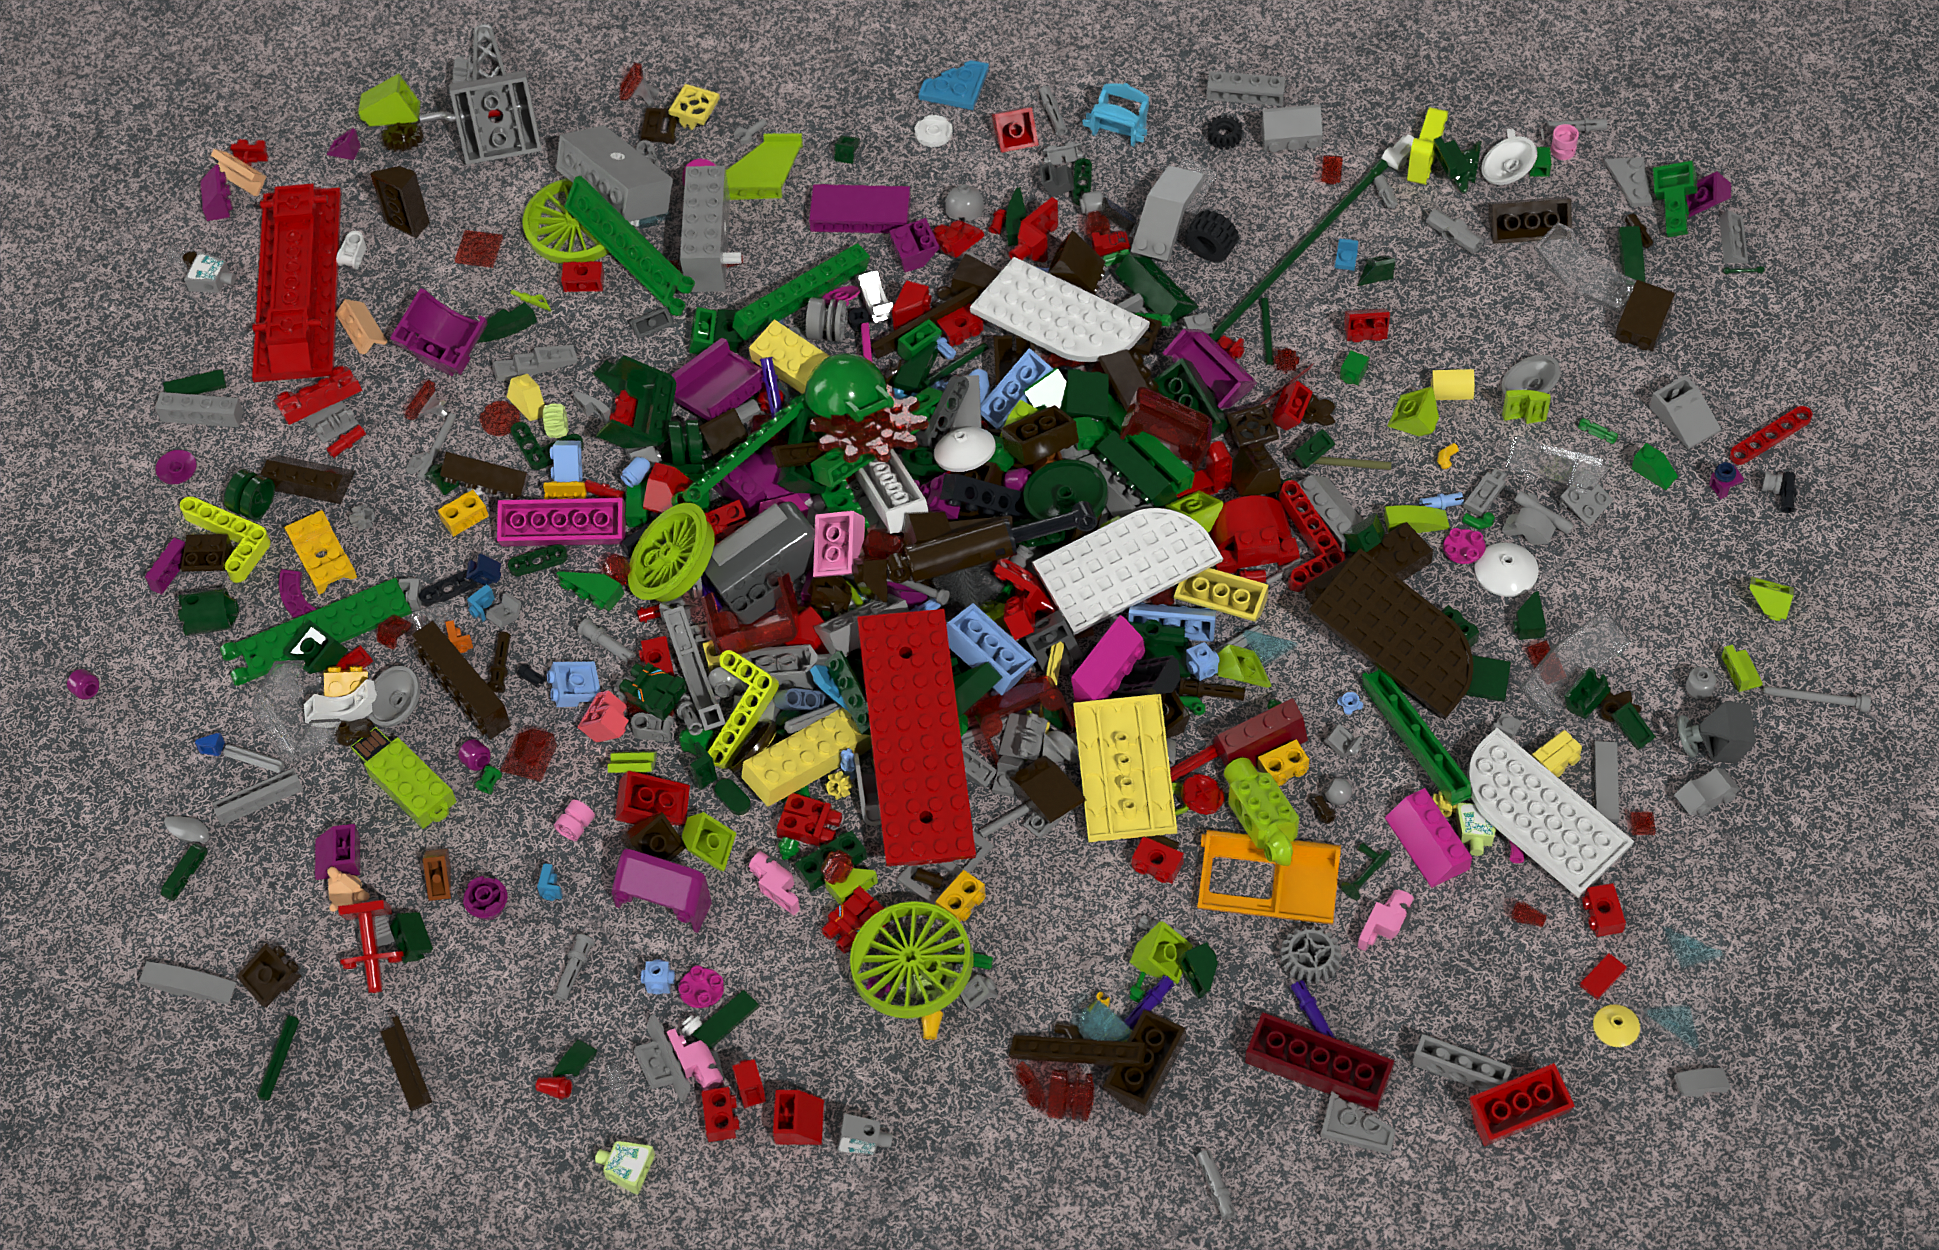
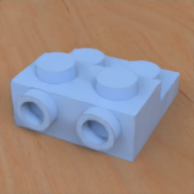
M595 661L553 662L551 669L547 671V682L552 683L553 687L550 691L551 701L556 702V707H577L579 702H592L597 693L601 692Z

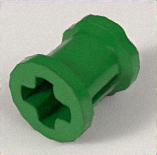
M485 766L484 774L480 780L476 781L475 787L479 791L491 795L495 783L502 778V773L492 766Z

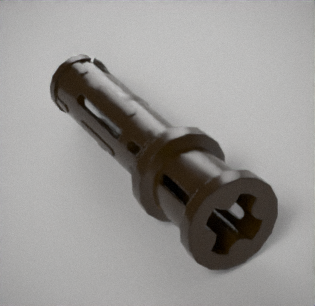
M508 632L498 633L494 662L489 668L490 680L487 685L494 693H503L506 689L504 682L505 677L508 675L506 663L511 635Z
M1181 677L1179 696L1185 694L1198 698L1210 696L1244 701L1245 687L1204 683L1205 681L1185 680L1184 677Z

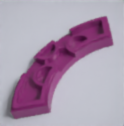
M281 569L279 592L282 602L292 618L295 619L317 610L303 597L301 590L302 572Z

